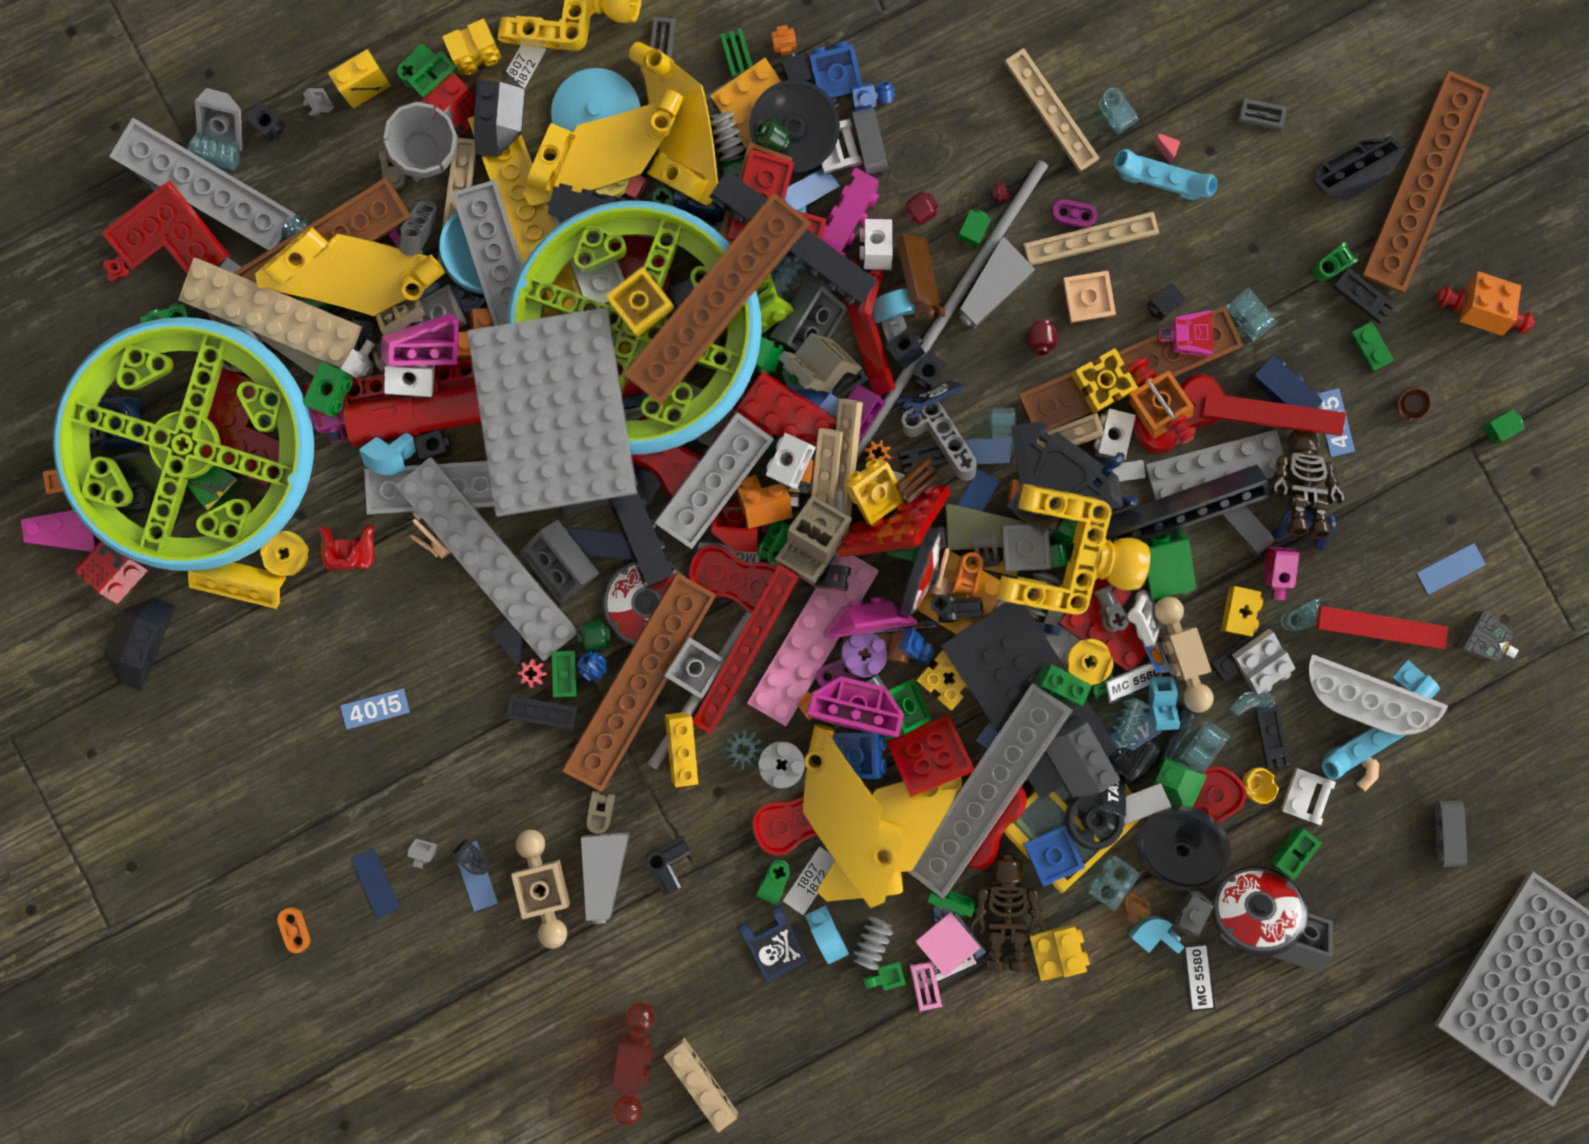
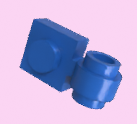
M887 81L879 83L876 89H874L872 82L850 87L854 111L877 107L876 99H879L882 104L891 103L893 97H895L894 86L891 85V82Z
M906 628L899 647L902 652L910 659H916L915 661L922 665H928L929 662H932L935 654L933 651L934 647L928 643H923L924 638L915 629Z

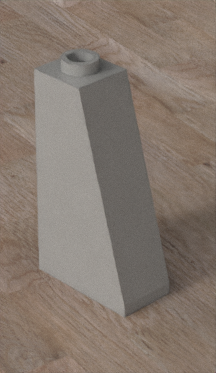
M1005 237L1000 240L959 311L961 315L959 318L967 327L970 325L973 329L977 327L1035 271L1032 265Z
M629 832L583 835L581 837L586 921L592 920V924L606 923V919H610L612 916L629 840Z

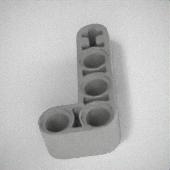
M938 401L922 408L914 418L907 417V414H911L914 408L903 414L902 430L906 436L917 437L929 431L956 475L963 481H968L975 477L976 459ZM929 411L937 412L935 415L927 414ZM911 421L917 422L915 426L907 425ZM945 428L948 432L939 433L938 430ZM953 446L960 448L956 452L949 450Z

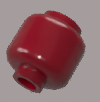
M921 191L907 200L906 207L908 210L904 213L911 223L916 221L917 224L924 225L937 215L939 205L930 192L926 194L924 191Z
M1036 321L1028 329V347L1035 351L1037 355H1048L1050 351L1057 347V328L1050 321Z

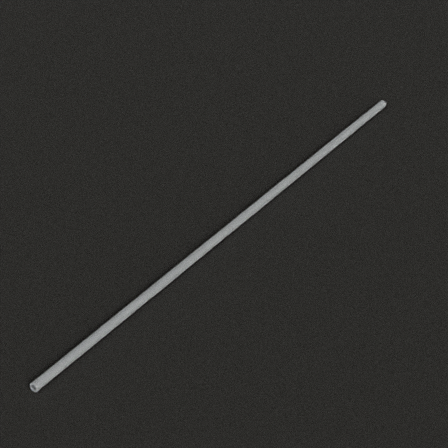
M1041 160L1037 162L943 307L945 317L937 316L922 339L924 343L921 347L926 353L1046 171L1048 165ZM926 353L902 370L894 383L896 389L888 392L883 400L886 403L863 440H859L857 460ZM748 611L745 612L718 654L725 660L728 658L751 616V613ZM692 694L680 713L688 712L692 716L702 699ZM667 734L647 763L654 769L659 767L668 753Z

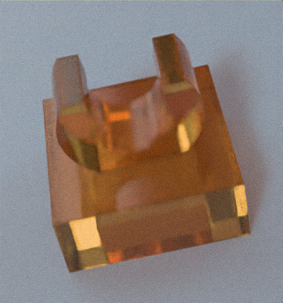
M1129 892L1125 899L1126 915H1128L1126 920L1134 924L1139 916L1147 920L1151 913L1150 902Z

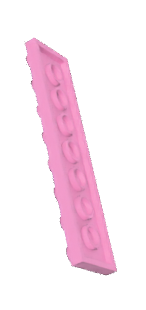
M855 556L834 557L830 565H842L852 568L851 575L847 578V583L849 584L848 591L815 589L747 702L784 726H787L798 707L797 704L801 701L800 697L808 691L816 677L817 671L823 666L839 637L828 639L824 637L823 632L842 606L849 605V601L863 599L879 570ZM834 574V581H838L839 574Z

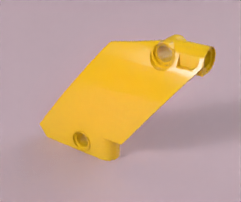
M635 42L630 48L629 57L631 61L641 66L649 104L660 100L665 89L673 90L683 97L670 133L659 145V151L647 174L705 206H709L712 204V199L709 196L718 184L713 136L703 86L659 49H654L641 42ZM661 121L655 123L656 127L661 129L667 126Z
M665 89L661 99L655 103L610 117L579 124L574 132L551 123L530 169L527 185L523 192V196L529 206L533 207L549 203L553 186L559 187V183L573 186L572 191L581 193L582 189L593 191L641 175L662 140L669 135L683 97L673 90ZM661 121L667 126L661 129L656 127L655 123ZM553 154L556 158L553 161H547L544 159V156Z
M310 226L255 274L257 288L265 289L267 287L277 292L326 302L375 316L406 299H419L423 291L440 278L445 271L431 254L429 256L422 254L409 256L400 252L397 247L336 234L327 242ZM298 253L302 258L300 260H293L289 255ZM413 283L416 284L418 288L415 290H409L406 286L408 284Z
M815 724L808 755L805 757L806 778L803 813L842 871L870 908L885 902L886 894L892 881L904 826L882 820L883 809L836 746L833 740L834 729L825 725ZM813 755H818L821 758V765L813 763ZM881 850H886L889 852V860H884L881 858Z
M961 777L911 798L903 781L875 789L872 796L883 809L882 820L904 826L892 881L886 896L903 892L901 872L912 871L956 794L962 789ZM880 851V856L882 859H890V854L888 851ZM836 861L833 862L816 890L826 901L863 898Z

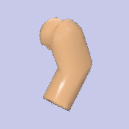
M1372 757L1362 762L1363 767L1366 768V775L1357 783V786L1364 792L1379 777V763L1376 759L1373 760Z

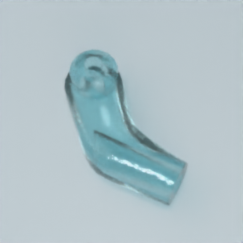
M1247 692L1240 696L1230 709L1239 716L1252 707L1272 708L1275 705V699L1270 693H1260L1258 695L1256 692Z

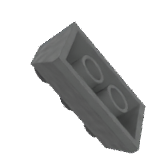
M804 280L790 303L794 312L786 316L784 320L779 321L770 338L795 354L811 333L830 339L846 313L847 307L822 285Z
M559 520L541 529L520 551V554L560 606L600 574Z
M1077 717L1062 726L1046 749L1048 756L1073 798L1101 793L1120 781L1089 724L1081 717Z
M1307 913L1306 926L1297 943L1289 950L1272 957L1321 973L1333 958V921Z

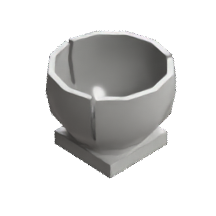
M414 102L399 107L387 120L382 142L389 161L405 175L411 176L417 183L421 179L443 173L455 158L458 137L451 119L438 107L435 109L434 105Z

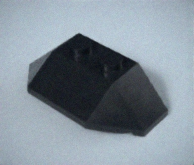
M483 70L477 80L474 113L476 156L500 157L503 151L522 134L525 89L506 71Z
M1392 136L1385 137V139L1358 141L1321 162L1314 178V184L1326 196L1348 201L1385 180L1405 154L1406 149Z
M152 598L120 611L104 651L120 683L143 690L176 608L175 605Z

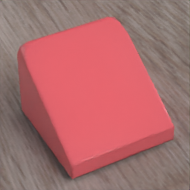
M1159 134L1154 141V145L1166 160L1171 163L1177 153L1180 141Z
M640 175L630 178L624 194L637 201L648 184L647 179Z

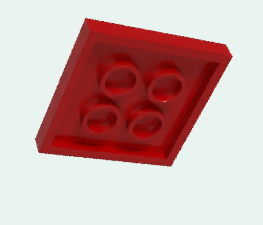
M949 714L921 725L904 735L886 741L910 798L975 771Z

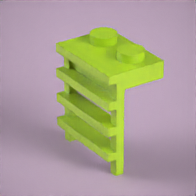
M771 274L768 275L756 290V293H759L768 286L766 290L757 295L761 313V334L794 312L790 303L778 297Z

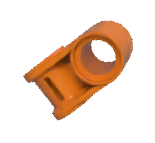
M967 553L959 558L956 573L951 584V593L960 592L969 595L970 598L975 597L983 566V560L979 554ZM968 557L973 558L975 561V566L972 570L966 566V559Z

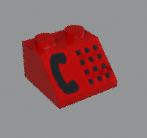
M452 72L420 103L434 105L435 109L438 107L451 119L458 138H461L471 129L468 118L474 117L476 97L460 78Z
M100 541L78 565L75 571L98 593L118 604L145 575L148 569L145 564L120 554Z

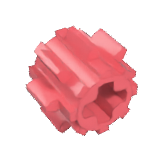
M531 659L529 665L522 663L523 671L517 672V674L523 676L521 684L529 682L530 688L534 687L535 682L543 684L541 677L547 675L546 672H542L544 664L536 665L535 659ZM532 667L537 672V676H534L533 680H531L530 675H527V672L531 671Z

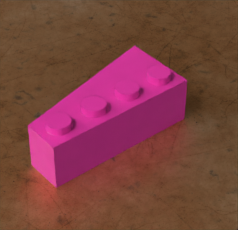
M856 167L851 174L852 182L850 186L845 185L839 199L840 203L839 205L836 204L828 218L829 223L828 225L825 224L822 236L824 242L843 256H846V253L843 251L847 244L851 246L857 236L854 232L858 225L862 227L865 223V219L868 217V214H866L868 207H874L879 198V195L876 194L879 180Z

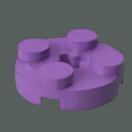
M870 632L852 635L843 644L841 660L848 669L847 671L853 676L859 678L871 677L878 674L886 664V644L877 635ZM866 649L867 653L870 654V658L862 661V657L858 655V652Z

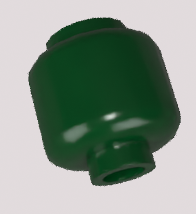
M768 119L759 123L756 127L755 133L758 145L776 152H781L787 147L790 140L789 132L782 124L774 119Z
M602 621L582 623L580 631H576L577 645L582 644V648L586 652L604 650L606 645L610 644L609 627L605 626Z

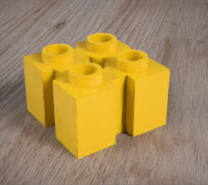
M484 18L467 25L468 28L459 31L458 29L442 36L461 76L474 74L478 70V66L482 64L492 66L502 58Z
M1116 348L1100 356L1095 361L1096 366L1089 362L1071 374L1080 390L1083 388L1087 390L1089 395L1085 397V400L1093 414L1113 403V396L1118 401L1138 388L1130 373L1123 374L1120 369L1124 362ZM1101 377L1103 379L1107 378L1108 383L1106 386L1101 384Z
M941 649L933 659L937 663L933 669L926 667L915 681L930 693L936 690L939 693L936 699L952 711L963 698L960 694L961 690L964 687L968 689L944 650ZM951 672L953 674V682L945 684L943 682L945 680L943 675L944 673L949 674Z

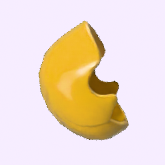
M1252 768L1244 774L1242 780L1247 792L1246 797L1258 804H1268L1273 801L1279 791V787L1274 782L1275 776L1264 768Z

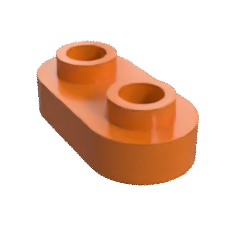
M294 907L282 910L278 915L277 921L285 946L292 953H300L307 949L310 944V936L303 915L299 909ZM289 915H293V916H294V918H295V921H294V922H290V921H289V919H288V916H289ZM297 936L301 937V944H298L296 942Z

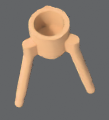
M413 519V523L432 541V546L413 534L410 535V538L432 552L436 558L438 556L441 559L445 558L450 553V550L439 537L435 538L422 524Z
M948 548L945 549L937 582L936 584L931 583L929 593L934 596L953 594L951 593V585H949L950 580L943 578L950 551ZM971 557L966 561L967 568L973 561ZM938 558V563H937V568H936L937 571H938V566H939V558Z

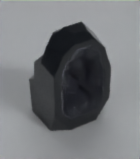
M362 316L349 317L350 322L362 326L354 350L360 351L366 340L374 343L375 321Z
M468 839L460 842L450 855L470 874L475 876L484 875L488 871L489 863L486 855Z

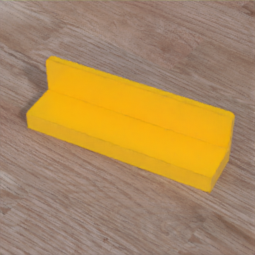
M235 562L207 570L188 571L189 588L275 609L280 604V588L286 579V576H278L268 570Z

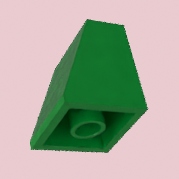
M1180 529L1144 541L1149 546L1150 551L1149 571L1144 586L1152 600H1160L1174 594L1183 595L1196 589L1190 542Z

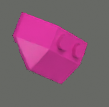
M884 596L871 598V602L863 603L862 600L849 601V605L841 607L823 633L824 637L832 639L917 625V620L912 616L907 617L900 614L901 608L885 599Z
M839 677L813 692L808 716L873 734L899 737L904 714L886 687Z

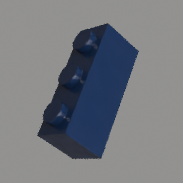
M1269 357L1249 378L1275 403L1318 408L1323 402L1320 398V393L1316 389L1309 388L1304 384L1303 378L1296 372L1292 373L1286 367L1287 364L1279 357Z

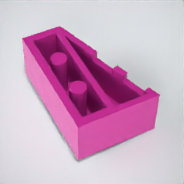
M451 313L382 336L381 359L389 366L457 364L458 318Z
M74 510L21 519L24 542L91 552L101 541L83 524Z

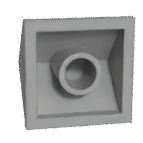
M688 637L664 676L702 699L726 660Z

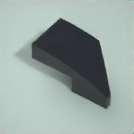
M506 619L493 629L491 634L515 664L520 667L523 663L521 658L526 642L510 621Z

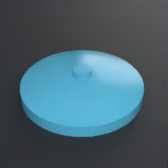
M591 68L571 75L561 84L553 98L551 118L553 124L574 132L579 124L624 113L641 106L634 88L624 77L611 70Z
M457 211L446 222L440 235V260L445 271L454 282L466 290L484 294Z

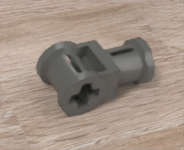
M1112 585L1093 592L1101 606L1099 612L1102 617V626L1109 632L1123 630L1129 622L1128 615L1123 611L1120 602L1117 603L1115 600ZM1117 618L1118 622L1114 624L1112 620Z

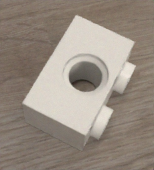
M865 219V227L860 228V242H864V246H860V260H864V269L891 270L893 255L892 220Z
M386 364L385 393L431 397L434 393L435 365L389 366ZM404 373H413L415 375L416 380H406V378L404 377Z
M1108 409L1105 414H1101L1100 422L1105 435L1095 439L1093 449H1096L1095 455L1110 458L1115 457L1117 452H1123L1125 460L1136 415ZM1109 429H1114L1117 431V440H1111L1109 438Z
M785 433L784 437H781L777 443V452L774 458L767 465L766 475L797 489L816 447ZM792 455V463L786 466V458Z

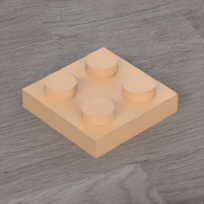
M1109 271L1063 278L1070 323L1116 315Z

